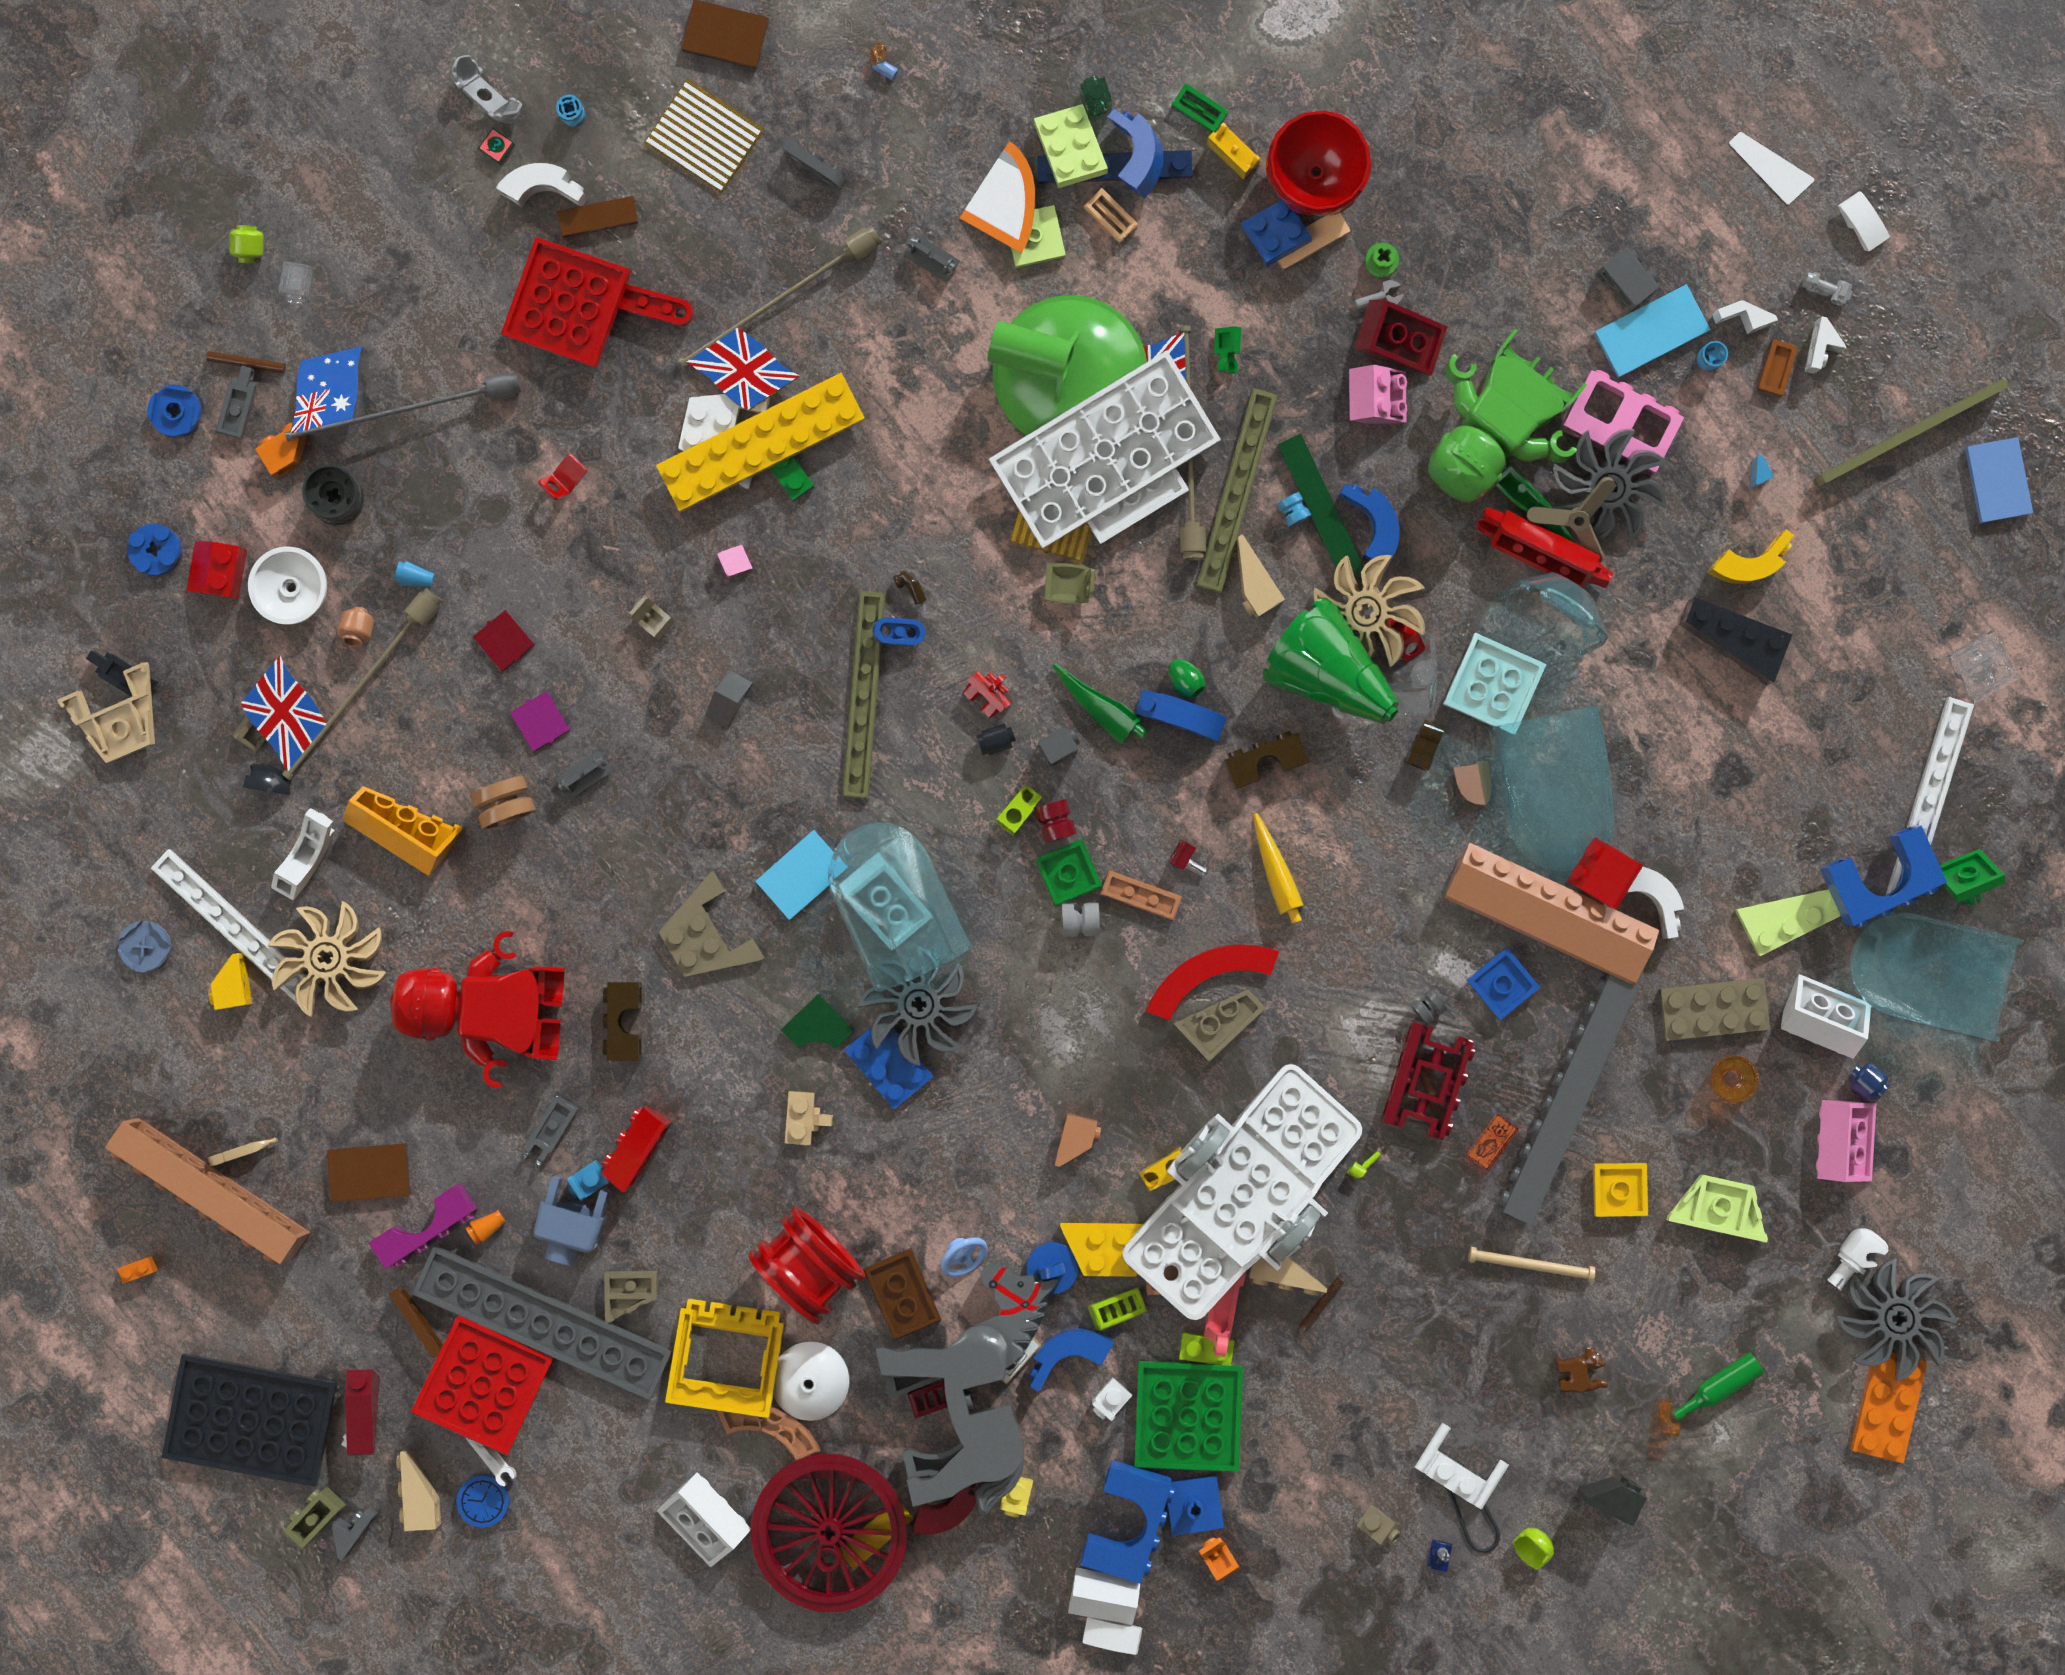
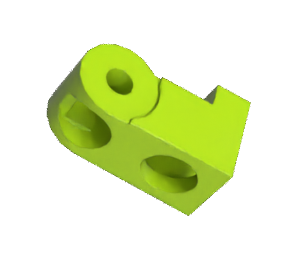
M1025 785L998 816L995 823L1014 836L1042 796L1028 785Z

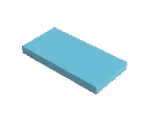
M1686 284L1595 331L1594 335L1616 377L1619 378L1709 332L1711 329Z

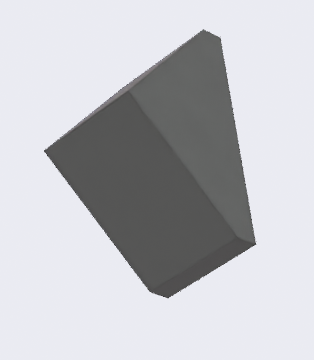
M730 670L715 689L705 716L728 728L753 682Z

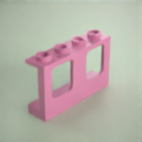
M1591 370L1586 376L1585 383L1587 386L1576 398L1559 430L1577 439L1585 431L1589 430L1592 447L1604 452L1603 445L1606 440L1617 431L1632 429L1642 408L1670 421L1657 447H1651L1632 437L1624 449L1620 461L1625 463L1632 452L1637 450L1654 451L1664 458L1684 417L1679 415V411L1676 408L1668 405L1663 407L1656 403L1654 397L1644 393L1640 395L1632 391L1633 387L1624 382H1619L1618 384L1611 380L1610 375L1601 370H1596V372ZM1596 384L1623 397L1612 422L1609 424L1588 415L1584 411V407ZM1659 466L1641 472L1652 476L1657 472Z

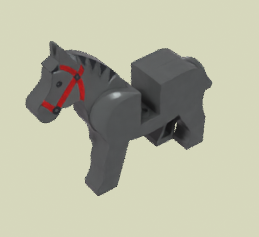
M999 1263L986 1265L980 1273V1278L986 1287L995 1291V1299L1001 1308L1000 1314L968 1328L948 1348H914L898 1351L884 1346L875 1349L881 1375H884L889 1400L944 1378L949 1414L961 1441L954 1447L941 1452H923L913 1448L902 1451L908 1475L907 1484L913 1506L953 1497L967 1486L981 1482L975 1489V1498L979 1513L985 1516L993 1509L997 1502L1014 1489L1022 1475L1025 1445L1012 1402L971 1412L970 1409H973L974 1401L971 1391L966 1392V1389L1005 1378L1006 1368L1023 1354L1034 1338L1046 1311L1048 1293L1057 1284L1058 1280L1053 1279L1043 1282L1035 1273L1032 1276H1019ZM920 1476H933L930 1478H919Z

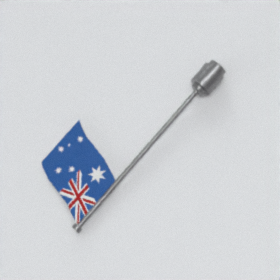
M361 346L302 360L297 375L296 412L292 430L285 432L287 442H291L296 437L484 393L485 398L490 397L491 402L515 397L516 393L521 392L517 373L506 371L485 376L486 382L481 383L482 388L354 418L359 393V363L364 349Z

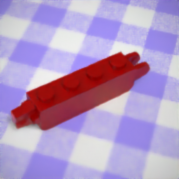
M1487 507L1482 513L1484 519L1476 523V529L1480 533L1492 538L1491 544L1495 549L1572 587L1583 589L1589 583L1606 589L1611 581L1613 572L1598 562L1600 555L1508 510L1503 514Z

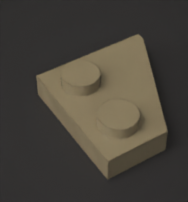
M605 1271V1322L610 1323L614 1319L657 1299L658 1271Z

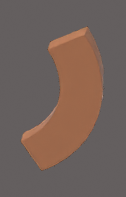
M771 1406L770 1418L717 1410L727 1435L746 1430L768 1433L786 1446L795 1461L820 1451L816 1440L808 1429L795 1417L776 1407Z

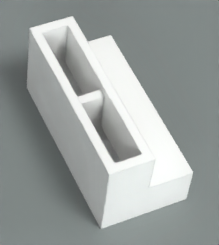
M1076 1568L1068 1613L1132 1625L1138 1606L1140 1583L1103 1572Z

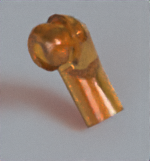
M1660 1399L1658 1422L1663 1434L1669 1438L1670 1436H1680V1424L1671 1423L1672 1401Z

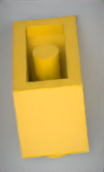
M243 953L232 954L212 981L211 990H209V1001L211 1005H214V1010L252 1004L246 960Z

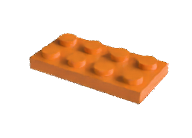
M1891 1352V1356L1887 1361L1882 1364L1869 1366L1850 1449L1855 1452L1904 1463L1928 1361L1919 1359L1916 1369L1910 1376L1895 1381L1897 1357L1896 1353Z

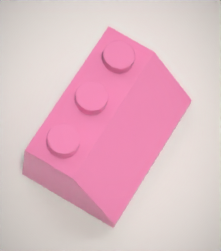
M1822 1100L1819 1110V1117L1821 1119L1820 1132L1817 1138L1819 1145V1155L1816 1162L1817 1179L1842 1182L1872 1181L1876 1103Z

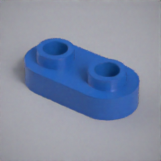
M885 617L875 622L872 633L875 640L881 644L913 646L922 642L925 637V628L921 622L915 619ZM883 626L887 627L889 630L887 636H884L881 633V629ZM908 628L912 629L914 632L912 638L908 637L906 634Z

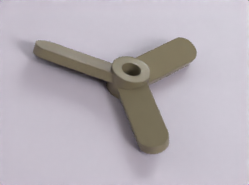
M1610 477L1603 478L1583 503L1572 510L1532 507L1527 511V518L1534 523L1570 526L1576 531L1582 547L1600 555L1598 562L1601 563L1604 559V554L1590 524V518L1615 489V482ZM1580 516L1584 518L1580 522L1575 521L1576 517Z

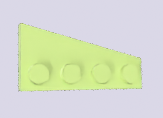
M1829 889L1735 909L1758 956H1762L1840 917Z

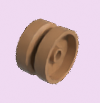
M517 776L491 784L469 795L474 808L484 809L491 807L478 816L482 830L511 824L537 811L532 798H517L529 789L524 776Z

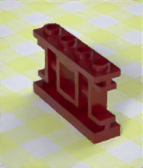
M1410 1021L1381 1121L1403 1128L1406 1116L1429 1122L1426 1132L1427 1136L1444 1140L1445 1136L1450 1135L1453 1121H1450L1452 1111H1457L1461 1098L1457 1096L1460 1086H1464L1466 1083L1468 1071H1465L1467 1062L1472 1061L1476 1047L1472 1046L1474 1040L1457 1035L1452 1047L1430 1041L1433 1028ZM1421 1033H1424L1421 1044L1434 1047L1431 1060L1427 1062L1416 1058L1414 1067L1411 1068ZM1463 1045L1453 1079L1450 1080L1453 1069L1440 1066L1443 1053L1447 1051L1458 1055L1460 1046ZM1421 1066L1445 1072L1437 1097L1414 1090ZM1409 1083L1406 1093L1419 1097L1415 1112L1401 1108L1397 1118L1396 1115L1405 1085ZM1445 1095H1448L1438 1129L1435 1130L1438 1119L1425 1115L1428 1102L1432 1101L1443 1105Z

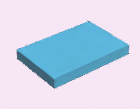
M813 830L755 882L784 915L791 920L847 871L848 868L817 832Z

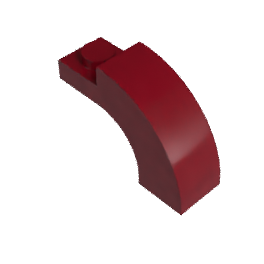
M977 1483L967 1486L941 1504L919 1505L912 1525V1532L925 1535L938 1534L960 1524L970 1514L976 1504L975 1492L970 1491V1487L975 1488Z

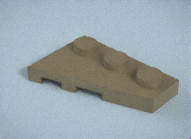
M1246 989L1173 1024L1208 1061H1211L1266 1008Z

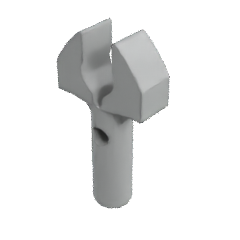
M1392 280L1382 282L1380 292L1356 299L1354 301L1355 307L1361 309L1368 306L1369 300L1384 299L1398 305L1404 294L1391 297L1387 293L1389 290L1400 288L1401 284Z

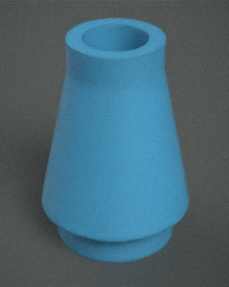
M408 561L405 563L399 562L394 582L400 583V586L431 588L434 573Z

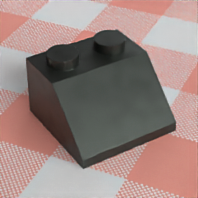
M1612 1476L1579 1487L1576 1491L1577 1495L1585 1503L1631 1526H1634L1647 1499L1641 1493L1642 1488L1636 1485V1482L1624 1476L1621 1479Z

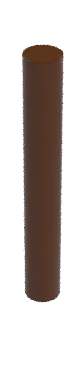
M212 351L207 352V361L240 367L245 366L283 374L286 370L285 363Z

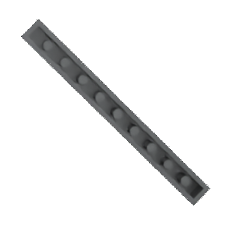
M1605 974L1604 977L1598 979L1594 989L1597 991V994L1593 1001L1590 1000L1584 1010V1014L1587 1015L1584 1023L1577 1026L1573 1038L1576 1039L1572 1049L1568 1048L1562 1060L1565 1062V1065L1561 1072L1558 1071L1552 1081V1086H1554L1551 1096L1547 1095L1542 1103L1541 1109L1544 1110L1540 1120L1536 1119L1530 1131L1533 1136L1529 1143L1526 1142L1520 1152V1157H1522L1519 1167L1515 1166L1510 1174L1509 1181H1512L1508 1191L1504 1190L1500 1196L1498 1204L1501 1207L1499 1210L1527 1224H1533L1639 989L1638 986L1610 974Z

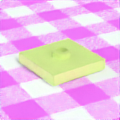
M1054 205L1034 209L1031 234L1023 252L1020 253L1011 248L1015 268L1066 257Z

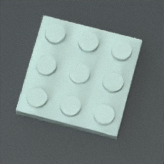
M1474 633L1443 705L1514 736L1546 664Z

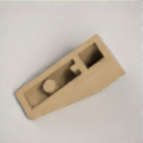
M1242 534L1236 540L1242 595L1245 600L1242 604L1250 616L1254 614L1258 619L1281 604L1285 599Z

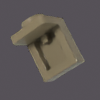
M643 596L628 614L658 641L675 623L669 615L646 596Z
M1372 1504L1357 1524V1527L1385 1547H1390V1545H1394L1401 1536L1400 1531L1403 1528L1401 1524L1392 1520Z

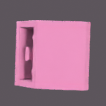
M1378 365L1349 369L1350 421L1365 424L1407 423L1406 371Z

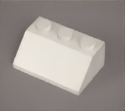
M1799 974L1783 1010L1781 1029L1854 1059L1868 1040L1871 1004Z
M698 1473L686 1481L657 1510L710 1567L731 1552L751 1530L744 1518L738 1515L728 1505L727 1501L717 1494L709 1482Z

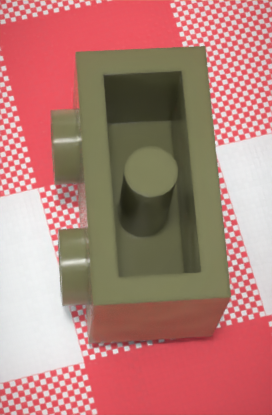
M328 1487L324 1488L321 1492L316 1489L306 1499L308 1505L302 1511L298 1508L288 1518L290 1524L285 1528L284 1532L301 1549L307 1546L346 1505Z

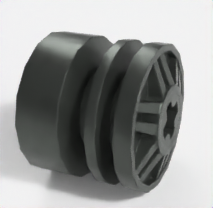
M334 464L320 465L311 470L304 479L302 486L303 501L308 509L325 524L333 526L346 525L355 520L362 511L364 504L363 490L353 475L342 466ZM338 494L341 497L339 500L335 499L334 501L330 499L331 495L336 496Z

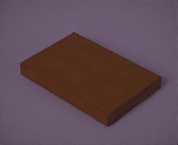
M693 0L681 49L683 52L757 69L769 24V17L700 0Z
M407 1143L327 1150L331 1202L410 1195Z
M908 1248L863 1268L893 1341L942 1320L912 1248Z

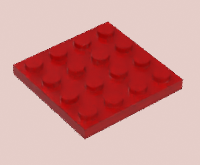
M535 237L501 335L598 368L632 270Z
M458 1315L411 1413L508 1456L553 1361V1357Z

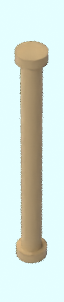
M1470 1247L1468 1262L1471 1263L1481 1261L1584 1278L1587 1282H1593L1595 1277V1267L1592 1266L1582 1268L1479 1251L1476 1247Z

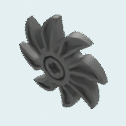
M1634 429L1617 431L1606 440L1603 445L1606 461L1602 464L1597 463L1594 456L1589 430L1580 436L1575 447L1577 448L1575 457L1578 465L1590 472L1587 477L1575 474L1561 465L1553 463L1555 479L1563 490L1570 494L1588 491L1586 496L1552 507L1553 509L1572 510L1579 507L1603 478L1610 477L1614 480L1615 489L1601 504L1597 518L1592 524L1597 540L1606 537L1614 529L1615 518L1613 510L1616 507H1621L1625 515L1630 541L1639 534L1643 526L1644 515L1641 506L1629 499V496L1632 494L1644 497L1664 509L1666 507L1665 494L1655 480L1649 477L1637 478L1636 480L1631 479L1632 475L1643 470L1667 464L1661 455L1650 450H1637L1632 452L1625 464H1618L1624 449L1635 433ZM1579 516L1575 518V521L1583 520L1584 518Z
M915 946L919 983L912 982L909 967L905 963L895 959L878 961L874 966L900 986L901 992L897 993L885 984L874 986L862 995L857 1008L879 1004L894 1005L895 1012L880 1014L874 1021L871 1029L872 1043L875 1049H877L897 1022H902L905 1029L897 1039L898 1050L906 1061L920 1066L916 1043V1028L923 1030L926 1045L931 1049L944 1053L955 1051L961 1048V1046L944 1034L934 1024V1019H939L949 1027L962 1025L974 1015L977 1004L960 1007H942L940 1000L954 998L960 992L964 981L962 967L958 962L945 982L937 990L931 988L930 983L938 973L937 962L929 951ZM915 1000H918V1003L924 1006L919 1010L920 1012H917V1009L911 1006Z
M1893 1259L1883 1263L1873 1277L1872 1286L1880 1297V1302L1869 1293L1855 1274L1849 1279L1847 1292L1851 1305L1856 1310L1869 1312L1871 1320H1858L1842 1316H1835L1839 1328L1851 1338L1865 1339L1874 1333L1878 1335V1339L1867 1350L1853 1359L1857 1364L1863 1366L1882 1364L1890 1358L1893 1343H1895L1897 1357L1895 1381H1899L1910 1376L1919 1362L1920 1354L1912 1343V1337L1924 1348L1937 1366H1940L1943 1360L1945 1348L1941 1335L1935 1329L1923 1327L1921 1319H1932L1957 1324V1321L1951 1309L1940 1301L1928 1300L1917 1307L1915 1306V1298L1939 1280L1933 1275L1922 1273L1904 1279L1901 1282L1899 1296H1897L1895 1285L1897 1259ZM1892 1316H1895V1318L1899 1317L1900 1322L1898 1324L1893 1322Z

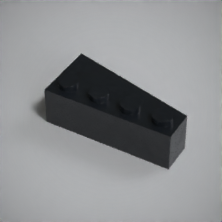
M1696 597L1688 600L1679 623L1680 626L1697 638L1718 650L1720 654L1740 665V668L1757 677L1766 686L1775 682L1793 635Z

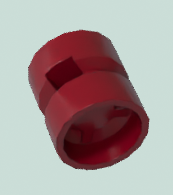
M1067 799L1035 808L1039 823L1044 824L1041 831L1045 843L1077 834L1073 820L1067 817L1071 813Z

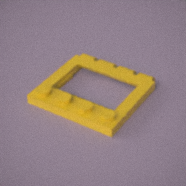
M688 1298L686 1309L681 1308L665 1403L770 1418L785 1323H780L781 1312L762 1310L761 1320L757 1319L758 1309L737 1306L735 1316H732V1305L711 1302L709 1312H705L706 1301ZM692 1326L768 1337L767 1349L764 1350L760 1374L762 1376L760 1389L684 1378L685 1366L688 1363Z

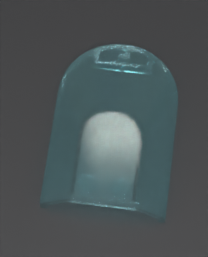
M1550 572L1518 579L1506 585L1497 597L1499 601H1503L1517 590L1524 589L1531 592L1533 587L1541 591L1539 594L1541 600L1581 625L1584 644L1579 653L1582 655L1603 646L1608 639V634L1593 597L1582 587L1559 574Z
M870 823L857 827L841 839L835 848L829 865V886L877 992L923 975L957 958L971 948L925 848L913 834L894 824Z

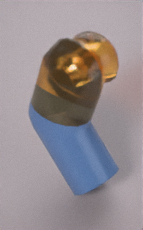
M876 43L871 46L869 51L872 68L893 81L898 73V69L886 62V46L883 43Z

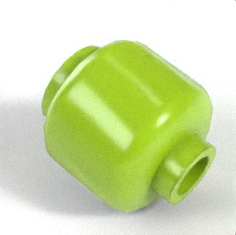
M236 225V229L231 230L229 233L230 255L238 257L239 263H254V258H260L264 253L263 233L257 231V226Z

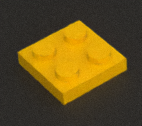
M1593 1163L1594 1216H1648L1647 1163Z

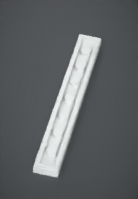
M1951 697L1946 698L1906 827L1922 825L1930 845L1974 707L1973 704ZM1898 856L1886 894L1896 888L1901 878L1902 868Z
M168 849L151 869L272 980L277 965L288 957L277 947H268L267 945L270 940L171 849ZM303 972L280 988L297 1003L296 985L308 975ZM320 986L318 988L316 995L322 990Z

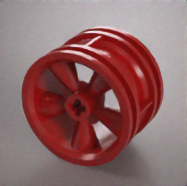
M794 1206L790 1210L792 1217L785 1215L781 1219L784 1229L770 1243L761 1240L757 1244L758 1251L752 1249L748 1253V1258L764 1280L791 1307L812 1323L819 1325L823 1321L821 1314L829 1315L832 1312L830 1301L844 1287L852 1291L857 1286L855 1280L862 1281L866 1275L853 1256L829 1231L807 1212Z

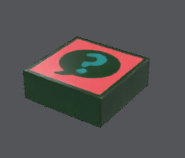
M492 128L478 149L501 165L515 144Z

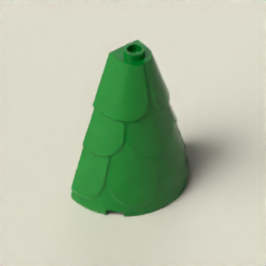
M1321 598L1312 604L1314 609L1310 612L1306 610L1301 612L1273 647L1267 658L1270 666L1268 669L1266 667L1263 669V680L1273 688L1305 697L1316 703L1338 708L1342 713L1385 724L1386 721L1390 722L1398 713L1397 707L1400 702L1378 665L1373 664L1361 641L1355 636L1336 604H1333L1328 598Z

